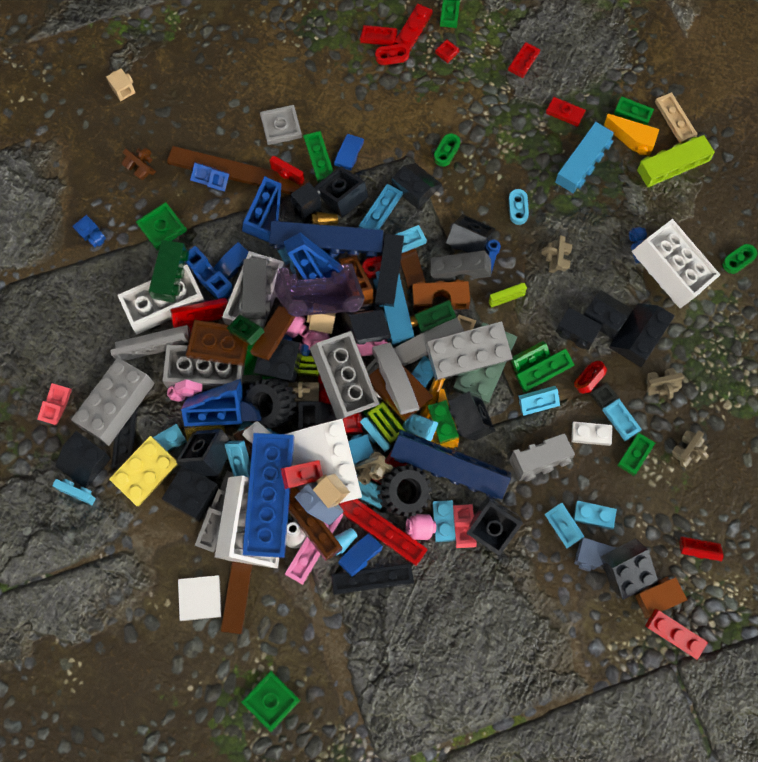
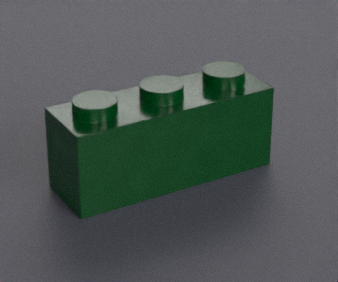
M161 240L148 291L152 299L175 302L176 296H179L180 279H183L185 272L183 268L184 262H187L189 252L186 250L184 243Z

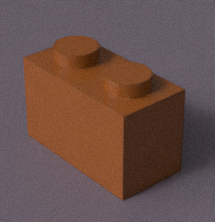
M665 577L657 582V586L653 588L648 586L635 596L646 619L651 617L655 608L662 612L687 601L676 577L671 580L669 577Z

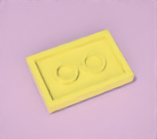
M149 436L109 480L136 506H140L177 467V460L152 436Z

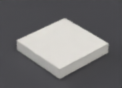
M219 575L178 579L180 621L222 617Z

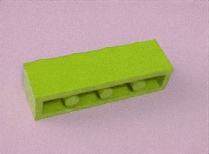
M704 135L698 138L693 137L688 142L676 144L672 149L662 150L653 157H645L641 160L637 171L648 188L709 162L715 152Z

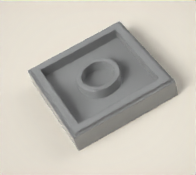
M294 105L260 112L268 145L302 138Z

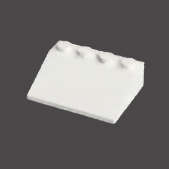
M673 219L632 251L636 259L642 263L648 273L653 276L660 287L665 290L679 308H682L720 276L719 272Z
M343 419L285 434L295 436L292 466L320 460L322 474L327 476L336 474L350 491L340 503L362 498ZM307 484L297 486V488L301 491Z
M228 477L215 557L233 562L278 568L279 558L243 556L249 477Z

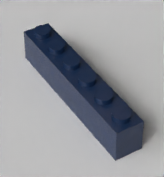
M271 221L269 246H273L275 250H284L285 245L283 241L298 233H302L319 248L329 251V254L348 252L350 256H359V253H364L366 257H377V255L382 253L383 230Z
M401 429L390 455L399 463H409L413 468L427 470L435 477H445L453 484H463L474 492L481 491L486 493L492 499L499 498L502 500L511 480V472Z

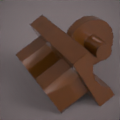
M125 148L123 153L126 156L121 164L129 170H132L137 164L138 168L133 173L135 176L144 180L148 174L154 175L156 173L146 163V161L148 163L152 162L150 157L151 151L148 148L143 150L138 148L136 150L138 156Z

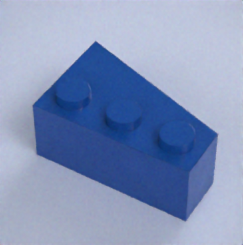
M264 177L244 219L242 232L270 243L271 221L279 222L281 183Z
M298 233L283 241L287 254L313 294L346 277L342 265L302 233Z
M241 379L186 398L181 409L184 426L242 424L240 402L244 401Z

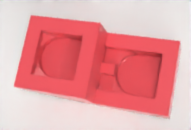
M52 383L47 400L43 401L37 420L57 425L65 410L72 389Z
M473 504L453 505L456 548L476 547V540L466 534L474 517Z

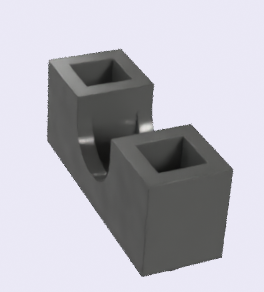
M485 250L431 258V276L435 281L445 282L455 281L456 275L460 274L470 275L473 279L491 277V258Z

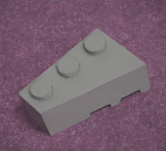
M562 434L544 440L539 445H529V449L522 452L519 449L514 450L509 461L518 480H525L527 482L534 479L536 474L540 472L547 474L553 471V467L557 465L563 467L570 464L575 453L566 435Z

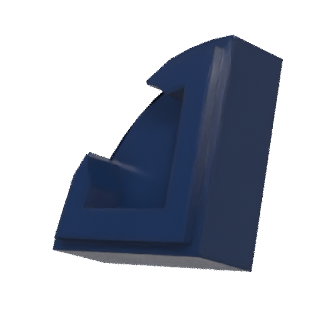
M240 402L241 421H262L260 412L256 410L251 402Z

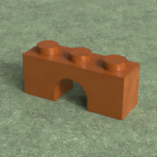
M420 281L412 284L413 312L422 311L427 307L431 308L432 301L437 297H444L450 300L453 310L469 309V281H436L434 283Z

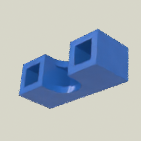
M194 246L188 251V261L184 262V265H188L192 275L216 300L227 299L233 292L232 283L220 271L216 272L210 265L207 257Z

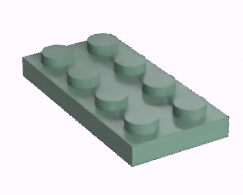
M483 322L482 325H481V327L486 326V325H489V324H486V323ZM505 332L510 351H512L517 336ZM506 362L459 374L453 390L462 394L470 391L481 396L484 403L488 404Z

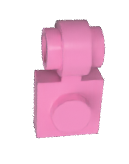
M187 379L175 383V386H170L167 396L173 401H183L186 397H192L194 394L202 392V384Z

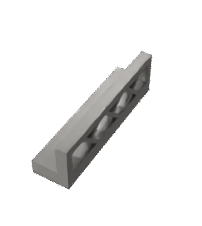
M185 325L115 342L116 349H111V355L116 359L118 357L126 361L164 352L167 345L188 346L191 336L190 328Z

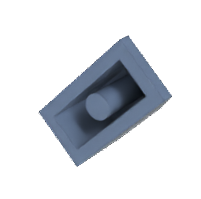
M317 482L307 484L295 498L307 513L331 525L344 512L339 505L328 508L313 491L318 485Z
M583 538L579 543L574 564L579 565V569L585 571L594 570L603 565L601 556L616 549V547Z

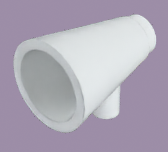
M294 520L287 525L286 545L290 548H300L307 536ZM292 525L297 527L294 533L289 531V527Z

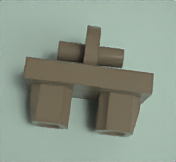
M560 235L558 240L548 243V247L542 249V255L546 256V261L550 262L549 272L555 273L557 270L566 271L570 268L571 261L563 257L571 253L572 244L565 242V236Z
M674 368L665 370L664 377H659L656 372L648 373L646 392L648 396L659 394V396L665 395L667 399H672L673 393L678 392L682 388L684 376L682 373H677Z
M289 383L288 387L293 388L292 393L296 394L297 397L294 398L295 402L319 401V383Z
M687 430L682 437V442L688 444L687 448L676 445L672 451V455L680 461V466L685 469L691 460L697 463L700 459L705 461L709 457L707 452H705L708 447L703 444V432L698 430L697 433Z
M374 452L369 456V459L356 464L355 469L359 472L357 479L363 485L369 484L372 478L374 480L382 479L384 474L392 471L393 466L385 463V456L381 453Z

